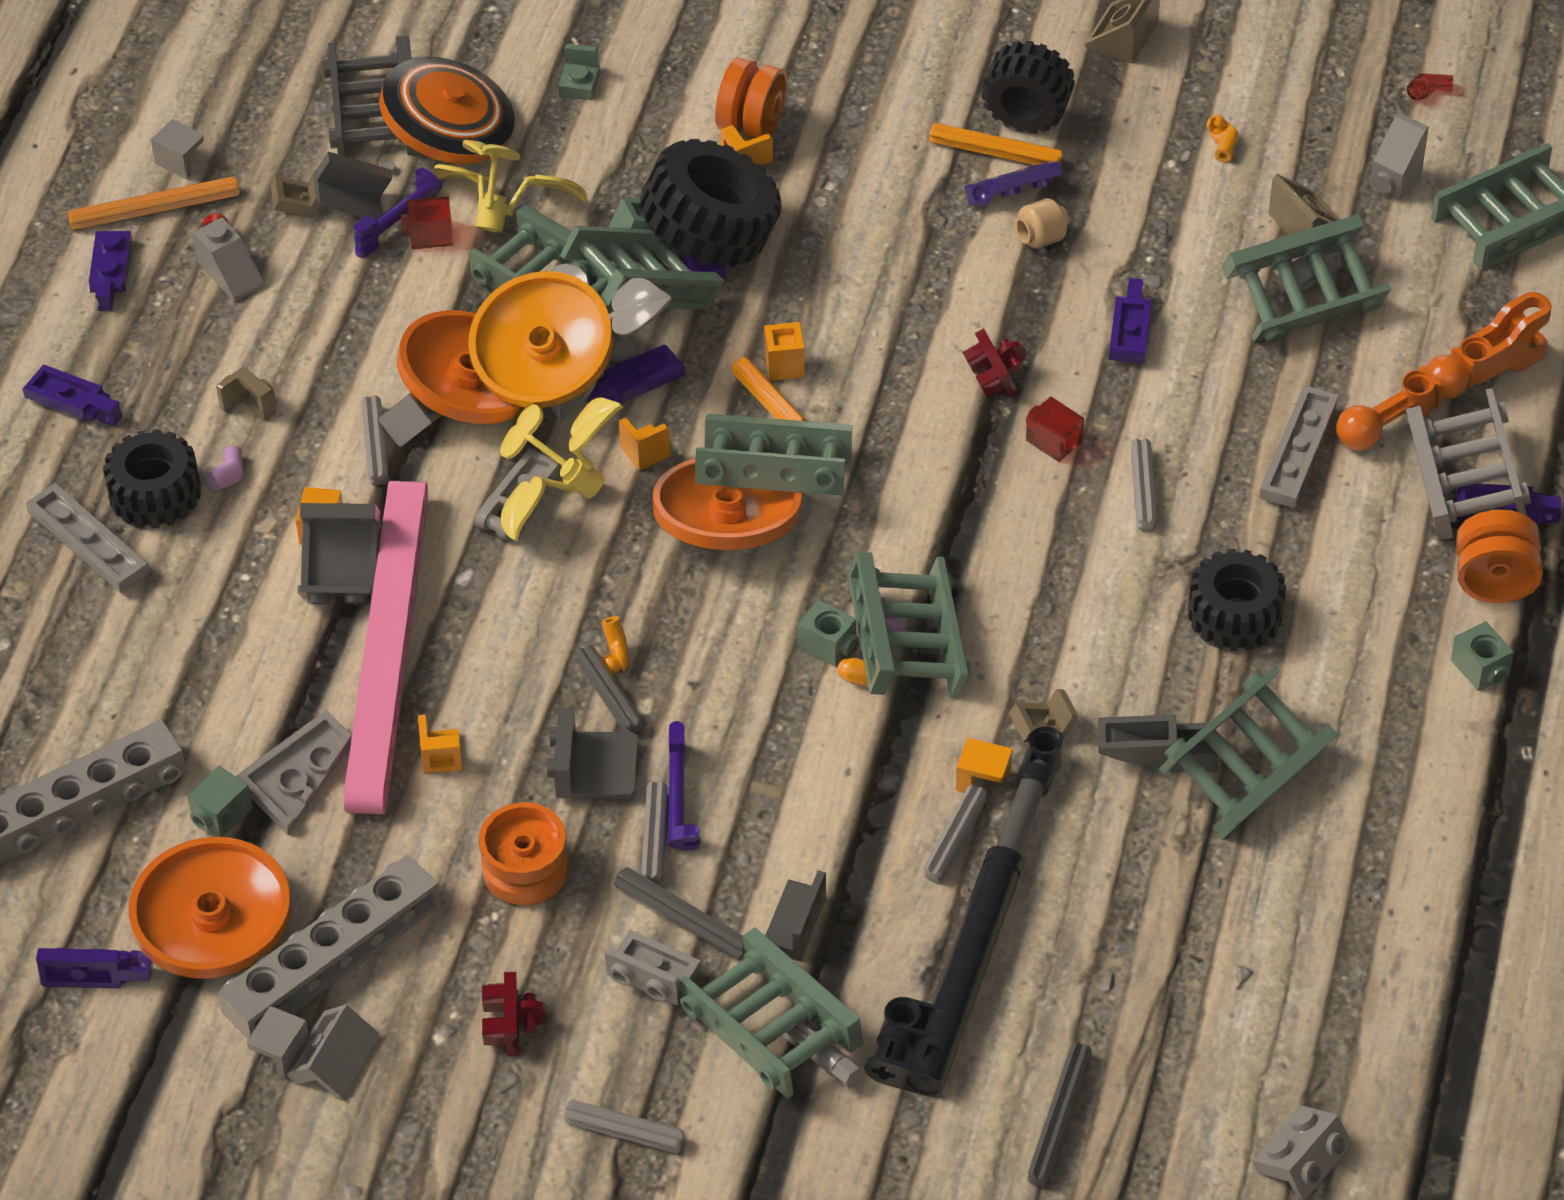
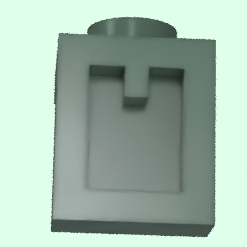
M574 44L566 45L565 66L558 85L559 96L593 99L600 75V57L597 47Z

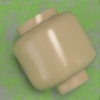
M1046 198L1023 206L1020 209L1015 220V231L1022 243L1034 249H1039L1063 240L1067 232L1069 216L1064 207L1060 206L1056 201Z

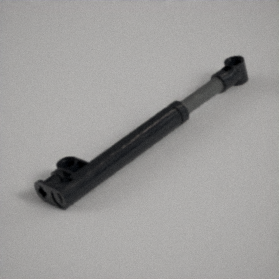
M1041 726L1032 730L1028 736L1027 750L1015 780L1017 787L1015 797L997 846H992L986 853L931 1004L909 997H897L890 1000L885 1006L884 1021L876 1039L879 1046L875 1056L868 1058L864 1066L865 1073L874 1081L928 1097L938 1096L942 1093L1025 862L1021 852L1040 799L1048 794L1054 775L1060 769L1063 738L1057 729ZM898 1022H906V1023H908V1024L900 1025V1024H897V1023H898Z

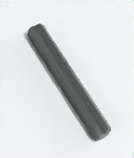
M625 867L618 872L614 882L616 888L736 960L743 958L745 954L743 935L631 868Z
M1076 1042L1070 1046L1028 1170L1027 1179L1032 1185L1046 1187L1050 1183L1091 1060L1092 1049L1088 1045Z

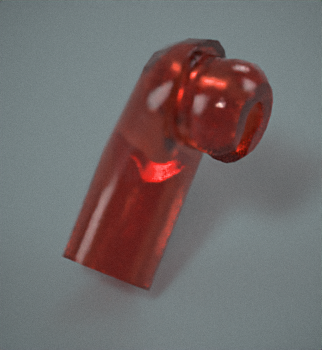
M1421 73L1409 82L1407 94L1411 99L1419 101L1425 99L1434 91L1452 92L1453 75Z

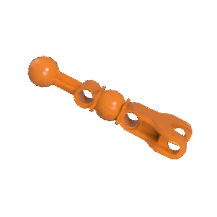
M1528 292L1507 303L1489 325L1466 338L1459 348L1456 346L1452 348L1451 355L1437 356L1426 367L1423 365L1419 367V370H1413L1405 374L1402 379L1401 392L1373 408L1355 405L1345 409L1340 414L1336 423V433L1341 443L1351 450L1363 451L1370 449L1379 441L1383 432V426L1404 414L1407 415L1406 409L1420 406L1423 417L1431 413L1433 407H1440L1442 400L1457 398L1466 388H1473L1474 384L1484 383L1508 369L1523 371L1542 360L1547 352L1548 340L1538 330L1550 320L1552 308L1550 300L1538 292ZM1537 307L1541 309L1527 317L1523 314L1527 308ZM1529 344H1533L1536 347L1529 348Z

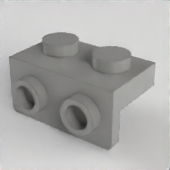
M632 930L628 931L617 950L610 947L605 953L607 975L621 985L634 986L645 991L657 1001H668L677 1006L680 1003V999L683 998L680 979L687 976L690 980L694 981L701 970V960Z
M1300 1105L1255 1156L1252 1162L1257 1173L1288 1181L1296 1197L1306 1200L1348 1152L1352 1143L1339 1115Z

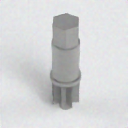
M803 1020L784 1033L783 1037L793 1046L797 1047L818 1031ZM831 1043L810 1057L847 1088L855 1085L863 1073L858 1066Z

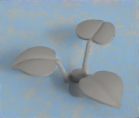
M566 263L552 269L553 272L572 275L590 285L587 274L576 265ZM644 278L630 279L616 291L612 298L614 312L609 314V319L614 331V343L609 360L615 365L634 357L635 344L628 336L644 328L673 300L669 294L659 289L649 280ZM597 381L578 397L563 404L550 407L558 418L564 420L572 409L589 396Z

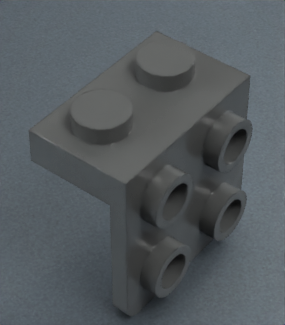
M558 708L557 723L550 724V747H555V754H548L547 776L548 778L555 779L556 798L631 799L635 795L638 752L637 735L633 732L576 731L574 708Z

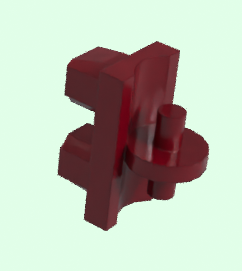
M985 329L977 331L975 335L979 342L962 353L973 373L990 364L992 365V368L975 376L986 397L996 394L1003 389L1006 390L1009 398L1019 393L1007 369L1012 368L1014 371L1022 369V362L1027 355L1024 345L1018 341L1010 342L1008 339H1003L999 343L1000 348L996 351Z
M516 971L504 972V983L482 985L483 1012L504 1011V1017L482 1018L483 1044L506 1046L507 1056H519V1024L524 1026L526 1033H534L536 1025L542 1024L547 1020V1006L543 1002L537 1001L534 993L524 994V1000L519 1002Z

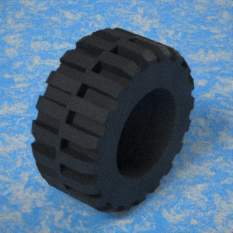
M690 139L686 142L681 140L666 147L661 152L642 190L640 204L646 223H650V229L656 236L660 235L662 237L663 243L678 249V253L685 257L689 255L696 258L697 262L704 264L711 262L714 263V266L720 267L730 264L732 267L753 260L763 250L781 214L782 201L779 189H776L775 181L771 176L766 175V170L760 164L756 165L751 161V157L745 153L740 154L734 151L735 148L728 145L721 146L716 141L711 140L701 142L700 139Z

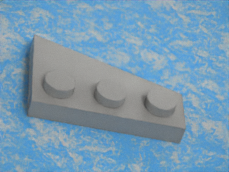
M325 710L237 774L236 777L248 784L251 798L288 835L351 745L352 735Z

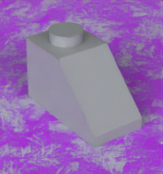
M1400 112L1394 117L1373 160L1370 186L1398 200L1406 194L1422 175L1428 126Z
M223 217L192 232L197 262L234 302L265 287L264 281L242 238Z

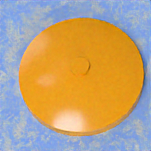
M533 272L504 283L482 303L471 324L468 341L469 354L481 382L499 399L525 408L532 404L540 408L553 407L578 397L597 381L605 370L612 354L614 331L605 303L590 285L577 277L561 272Z

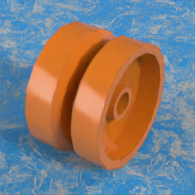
M735 57L726 69L720 84L715 109L717 128L722 129L733 125L738 133L744 129L746 136L750 138H757L765 134H770L772 137L778 126L786 100L787 74L785 69L766 64L759 69L757 62Z
M1490 510L1466 519L1458 528L1456 537L1458 582L1462 590L1469 596L1487 603H1507L1520 600L1532 594L1541 584L1543 572L1540 556V531L1536 523L1528 516L1512 510Z
M528 802L505 805L490 814L482 824L478 838L481 867L486 887L495 897L509 904L524 906L542 903L556 895L566 883L569 872L567 838L561 819L554 811L540 804Z

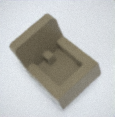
M313 174L308 183L275 176L271 184L274 210L313 218L319 207L316 200Z
M244 366L232 375L226 376L216 386L219 406L225 412L242 402L264 421L276 413L273 399L275 393L270 383L263 378L259 379Z
M1056 689L1048 703H1015L1009 712L1024 742H1028V736L1032 730L1041 726L1057 729L1064 740L1078 719V714L1064 689Z

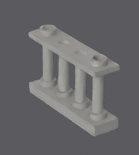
M1493 388L1486 389L1489 408L1432 422L1431 418L1424 420L1420 406L1406 409L1439 541L1453 538L1450 523L1456 522L1457 517L1511 504L1516 505L1518 513L1526 515L1524 505L1531 504L1527 483H1519L1503 427V423L1509 422L1504 401H1496ZM1493 422L1496 435L1443 448H1439L1438 445L1431 447L1429 442L1436 440L1438 435ZM1498 449L1501 450L1504 461L1451 475H1446L1445 472L1438 474L1436 469L1443 467L1444 462ZM1508 476L1511 487L1509 490L1453 503L1452 499L1444 500L1443 495L1450 494L1452 489Z

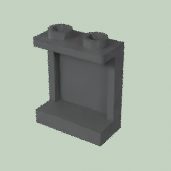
M300 503V519L303 521L301 585H298L297 593L302 598H307L308 604L326 605L330 603V599H344V603L348 605H366L367 599H372L379 551V508L376 504Z

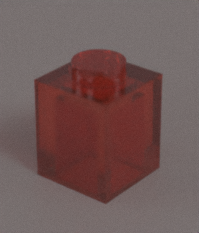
M449 196L407 200L408 214L401 215L403 236L410 235L411 249L453 246Z
M1052 396L1040 406L1036 405L1029 411L1026 417V441L1057 462H1061L1083 443L1084 417Z

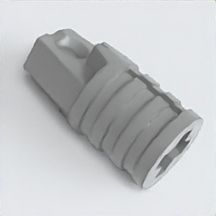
M1335 246L1324 249L1322 255L1330 274H1333L1342 267L1341 251L1336 249ZM1303 256L1290 263L1302 292L1319 284L1309 259H1304ZM1279 276L1280 283H1281L1282 287L1284 288L1283 283H1282V281H1281V279H1280V276Z

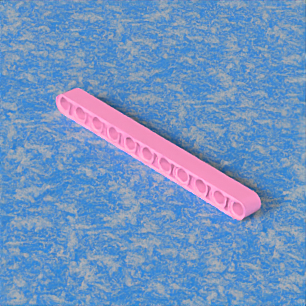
M389 481L345 780V813L385 815L387 811L428 509L427 482Z

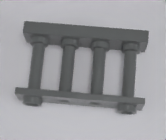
M409 35L396 36L397 50L390 51V55L337 60L335 42L328 43L329 57H323L325 78L331 77L335 128H328L330 148H337L339 155L345 156V144L399 139L388 126L343 130V120L380 117L382 114L379 103L341 106V96L380 93L385 79L340 83L339 73L393 69L401 62L412 59ZM406 145L407 155L421 154Z

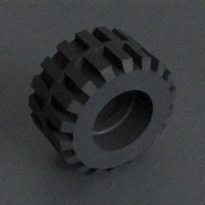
M1016 41L1012 42L1011 46H1003L1000 52L998 51L994 56L982 86L981 96L985 100V108L988 111H992L991 116L996 120H1001L1003 122L1002 125L1008 128L1012 126L1016 128V131L1023 132L1028 130L1030 133H1037L1039 129L1043 132L1050 130L1051 126L1055 127L1060 119H1062L1075 86V80H1073L1074 72L1073 69L1068 68L1069 62L1065 58L1061 59L1059 52L1047 49V45L1042 43L1039 46L1035 45L1033 41H1026L1025 44Z
M153 429L152 433H146L144 430L137 432L138 435L136 436L128 435L124 437L123 443H116L112 447V453H107L105 465H103L110 505L113 507L114 513L117 516H122L124 522L128 524L135 522L136 527L144 528L146 525H151V528H160V524L164 523L169 526L175 523V519H184L188 516L187 510H194L197 506V499L201 496V482L192 446H188L187 441L183 437L176 438V434L170 431L162 434L161 430Z
M1227 549L1225 554H1222L1220 551L1213 553L1212 559L1205 557L1200 562V567L1194 569L1190 583L1188 619L1192 621L1191 627L1194 632H1201V639L1206 643L1213 641L1214 647L1222 649L1223 646L1230 647V651H1238V648L1244 647L1246 651L1252 650L1255 644L1263 646L1268 643L1269 637L1274 638L1278 633V627H1281L1286 596L1285 578L1283 573H1278V566L1274 562L1267 563V557L1261 554L1254 556L1252 551L1245 549L1243 553L1236 552V549ZM1226 598H1241L1247 600V602H1233Z

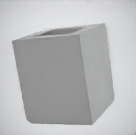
M172 119L151 139L155 164L187 179L191 175L188 156L204 142L203 134Z
M410 393L377 420L398 446H403L442 415L425 406Z
M269 1006L248 1038V1048L275 1059L278 1076L287 1079L288 1076L286 1074L309 1037L306 1020Z

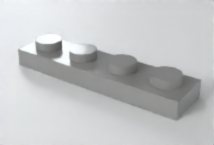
M1303 386L1260 488V499L1292 508L1296 507L1337 407L1338 394Z
M56 483L26 502L29 514L118 592H123L150 573L148 563Z

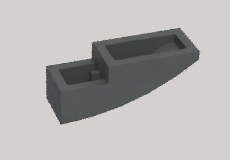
M1176 714L1098 718L1099 754L1116 760L1159 769L1169 759L1164 752L1181 737L1185 742H1188L1209 722L1177 724ZM1203 740L1190 753L1207 772H1218V755ZM1179 763L1170 769L1173 771H1185Z

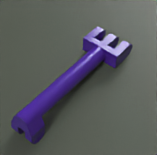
M425 168L417 169L415 171L416 191L377 220L366 215L354 225L355 255L357 257H366L379 247L380 234L442 188L441 181L432 172Z
M673 721L669 725L668 846L684 851L696 850L700 846L699 828L696 825H684L685 728L682 722Z

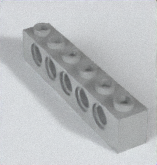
M162 719L0 795V864L22 853L30 852L40 844L57 836L65 835L72 829L92 819L100 818L109 811L130 801H136L144 794L163 785L171 784L178 778L186 775L187 770L183 751Z
M408 854L398 862L389 864L380 875L366 885L357 887L348 898L337 906L326 909L312 924L303 930L293 933L287 942L273 952L261 956L251 968L241 975L229 979L223 988L218 991L222 1014L247 1039L269 1006L293 1015L441 907L438 882Z

